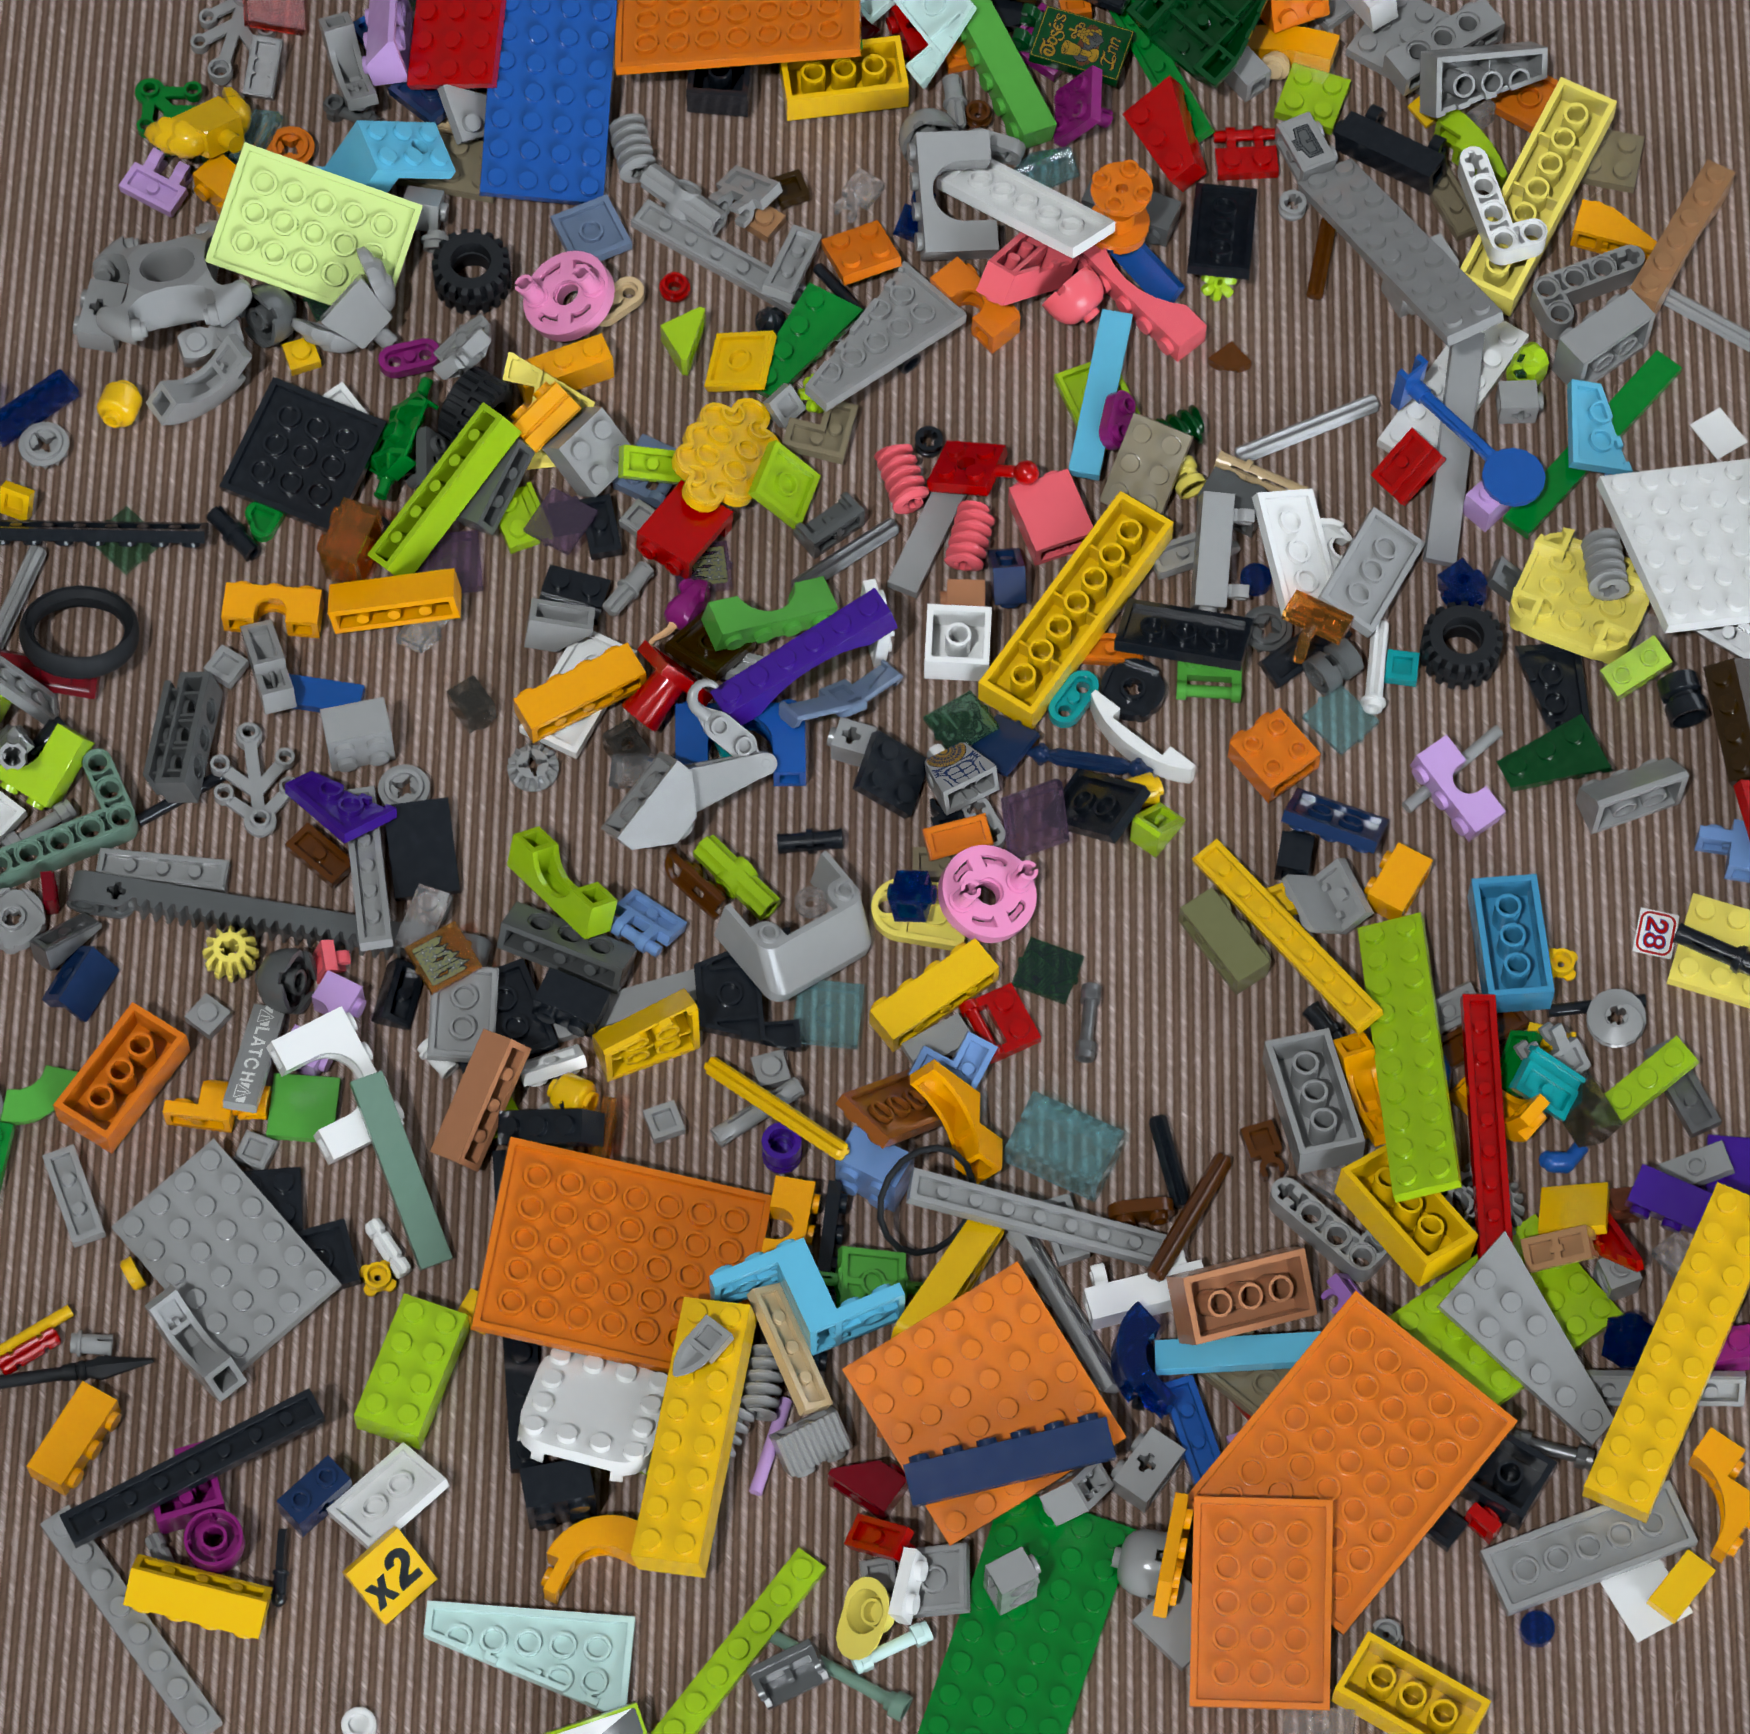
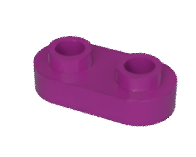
M421 338L387 346L379 354L380 370L389 378H401L431 371L433 366L440 363L439 359L433 354L439 345L432 339ZM429 356L430 359L422 360L421 357ZM392 363H399V364H400L399 366H396V367H391V366H390Z
M1120 390L1110 393L1105 400L1099 426V437L1103 446L1111 451L1120 449L1132 416L1135 413L1136 403L1127 391Z

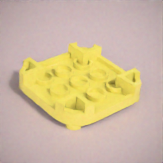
M1563 527L1562 532L1549 533L1545 536L1540 534L1535 540L1533 550L1519 581L1513 589L1508 611L1510 627L1534 639L1589 659L1610 664L1630 649L1650 604L1631 559L1624 556L1625 572L1628 575L1627 582L1630 585L1629 593L1618 600L1602 601L1594 598L1589 592L1586 578L1587 573L1584 567L1585 562L1581 549L1582 540L1573 538L1575 529Z

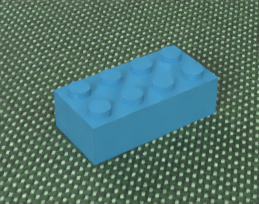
M1537 874L1471 878L1467 899L1481 993L1495 994L1497 1013L1550 1009L1555 989Z

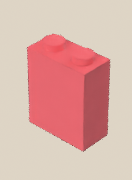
M1068 469L1050 471L1031 485H1022L1017 482L1012 487H1009L1008 504L1035 566L1073 554L1093 528V524Z

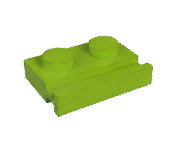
M531 481L527 482L525 486L517 487L498 525L510 554L538 545L546 539H549V541L553 540V532Z

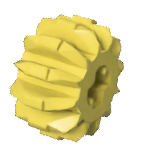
M231 924L226 933L217 928L215 931L217 938L207 937L206 944L208 947L202 951L203 958L207 960L205 962L206 969L209 972L214 971L215 978L218 980L227 975L228 981L232 983L234 975L238 974L245 980L247 977L245 969L255 971L256 963L254 960L259 959L260 956L259 950L255 948L257 945L256 939L253 936L248 937L247 930L244 927L237 933H235L234 927Z

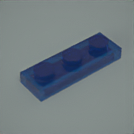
M58 369L0 408V445L2 447L20 437L29 426L42 422L80 396L78 388L61 369Z

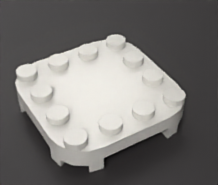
M553 1348L550 1355L545 1357L540 1363L521 1410L517 1441H521L531 1451V1459L543 1463L547 1454L611 1471L609 1481L623 1482V1476L637 1474L640 1471L646 1474L649 1469L668 1375L628 1363H618L602 1359L601 1357L587 1356Z

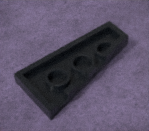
M1551 644L1515 646V656L1547 731L1550 732L1580 714L1583 715L1591 729L1581 655Z

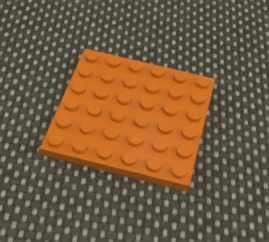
M1018 1261L842 1368L844 1375L903 1471V1465L910 1463L909 1457L929 1453L930 1458L943 1455L942 1449L957 1445H963L964 1450L977 1447L976 1441L996 1437L997 1442L1011 1439L1010 1433L1024 1429H1030L1031 1434L1045 1431L1043 1425L1064 1421L1065 1426L1078 1423L1077 1417L1091 1413H1098L1099 1418L1107 1417L1113 1446L1126 1439V1435ZM1074 1470L925 1505L945 1540L951 1546Z

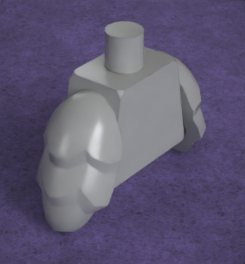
M364 246L356 248V251L370 285L359 274L321 315L320 321L322 324L301 318H292L291 327L301 334L306 342L318 345L324 351L347 353L354 351L357 347L361 349L366 348L372 340L384 349L387 346L393 345L398 338L386 327L393 318L390 311L394 308L396 301L394 281L392 276L386 272L381 259L374 257Z

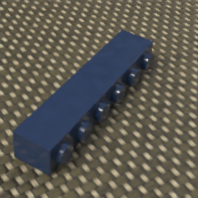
M1091 1413L1077 1417L1078 1423L1065 1426L1064 1421H1057L1043 1425L1045 1431L1031 1434L1030 1429H1024L1010 1433L1011 1439L997 1442L996 1437H990L976 1441L977 1447L964 1450L963 1445H957L942 1449L943 1455L930 1458L929 1453L909 1457L910 1463L903 1465L912 1506L913 1508L1115 1460L1116 1454L1107 1417L1099 1418L1098 1413Z

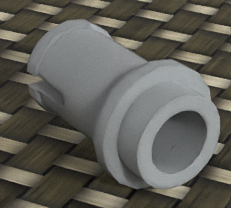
M79 1330L78 1333H71L70 1353H77V1357H81V1354L112 1356L113 1334H84L83 1330Z

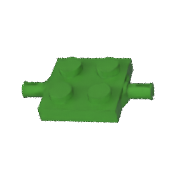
M841 1246L838 1248L837 1269L835 1273L819 1271L825 1285L835 1287L836 1308L840 1307L841 1303L849 1298L859 1297L860 1299L872 1294L875 1288L883 1284H890L892 1286L899 1282L905 1293L906 1301L908 1294L915 1295L924 1283L909 1281L906 1272V1253Z

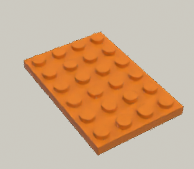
M1194 1496L1189 1707L1330 1711L1333 1500Z

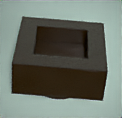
M799 169L770 178L780 182L783 192L776 198L781 209L810 200L809 190Z

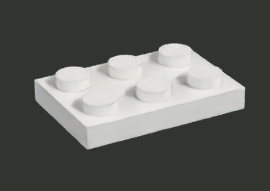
M403 1442L326 1510L334 1521L368 1549L393 1526L399 1530L445 1491L449 1484L443 1475Z

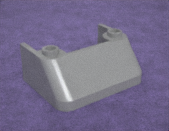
M827 851L821 853L810 883L833 910L788 935L777 924L769 921H762L749 927L730 903L724 906L714 936L760 991L772 1001H786L864 957L871 945V935L859 889Z

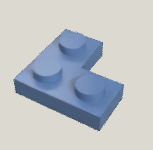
M967 1031L952 1060L922 1045L907 1075L910 1076V1074L935 1059L976 1089L998 1047Z

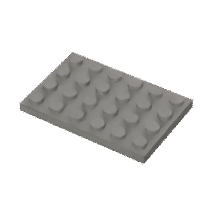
M214 1138L111 1226L164 1289L172 1285L178 1291L205 1332L223 1351L232 1357L241 1373L342 1286L338 1279Z

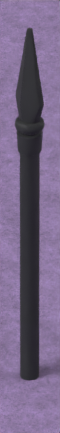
M98 1356L87 1362L81 1360L77 1365L76 1363H70L56 1368L0 1375V1389L62 1380L64 1382L77 1381L78 1378L81 1381H85L88 1378L104 1380L154 1362V1359Z

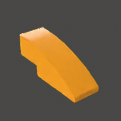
M1256 25L1247 46L1261 60L1266 54L1272 51H1279L1288 57L1290 68L1294 62L1329 73L1338 50L1340 35L1299 26L1273 33L1267 25Z

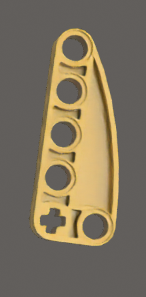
M967 1220L893 1328L891 1338L970 1291L1000 1242L1005 1229Z

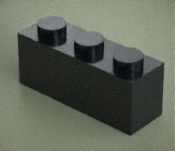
M583 1108L499 1111L497 1144L508 1146L510 1137H515L559 1148L603 1147L605 1113Z

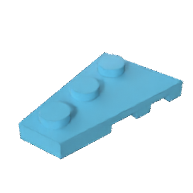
M1571 379L1567 384L1569 468L1612 475L1633 472L1630 462H1626L1622 448L1624 445L1621 437L1617 436L1611 421L1613 415L1602 384Z

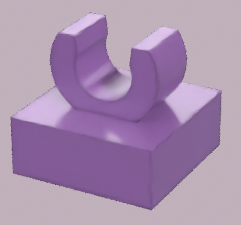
M1335 1273L1326 1282L1331 1288L1325 1290L1321 1295L1323 1300H1329L1334 1295L1337 1296L1338 1305L1331 1310L1333 1314H1336L1355 1290L1366 1298L1350 1276L1345 1273Z

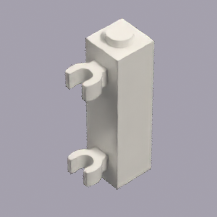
M1182 1248L1166 1277L1203 1268L1202 1260L1186 1263L1185 1253ZM1103 1263L1090 1266L1091 1272H1089L1093 1286L1084 1288L1082 1301L1093 1331L1173 1311L1166 1277L1163 1281L1158 1282L1155 1279H1150L1147 1276L1148 1273L1108 1282Z

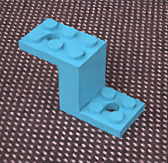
M357 120L326 166H313L387 193L398 178L451 179L456 172L435 122Z
M804 1237L796 1241L795 1239L785 1240L779 1243L776 1249L766 1253H753L744 1262L735 1266L730 1264L721 1266L709 1276L711 1300L732 1303L748 1299L746 1294L753 1288L780 1283L812 1356L898 1321L905 1310V1293L900 1282L892 1286L890 1284H883L875 1288L872 1294L860 1299L859 1297L849 1298L842 1302L840 1307L836 1308Z

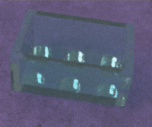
M1033 1091L1021 1115V1121L1017 1122L1005 1146L1004 1162L1096 1202L1122 1150L1125 1131Z

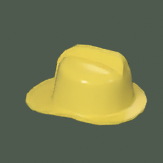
M862 1577L854 1581L850 1586L838 1623L836 1634L838 1649L843 1656L851 1660H861L869 1656L877 1648L882 1634L887 1632L895 1621L888 1614L891 1596L883 1584L873 1577Z

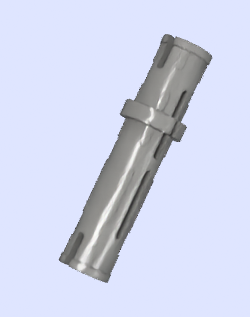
M792 1077L783 1085L770 1092L787 1104L805 1095L803 1087L795 1077ZM751 1104L723 1123L711 1128L710 1132L716 1143L722 1148L770 1116Z

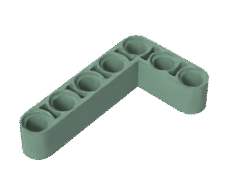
M99 748L92 749L85 754L82 761L88 784L99 810L0 848V867L7 868L3 873H0V889L13 888L40 877V872L51 870L53 872L99 854L100 847L114 848L136 837L139 826L135 810L115 764L107 751ZM97 766H105L102 771H93ZM110 792L118 793L113 798L104 797L106 794ZM121 819L129 820L125 825H116L117 821ZM91 831L99 832L94 837H85ZM58 844H68L64 849H55ZM30 855L38 856L33 861H23L26 857Z

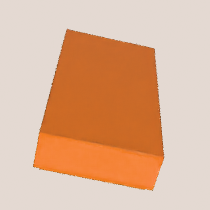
M986 813L921 830L929 861L957 855L964 849L973 846L994 845Z

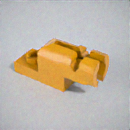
M206 1080L203 1081L198 1104L185 1098H177L175 1101L165 1100L163 1107L166 1125L232 1133L235 1116H238L237 1119L239 1120L268 1119L272 1093L270 1091L271 1087H264L257 1112L250 1113L223 1108V1099L228 1081Z

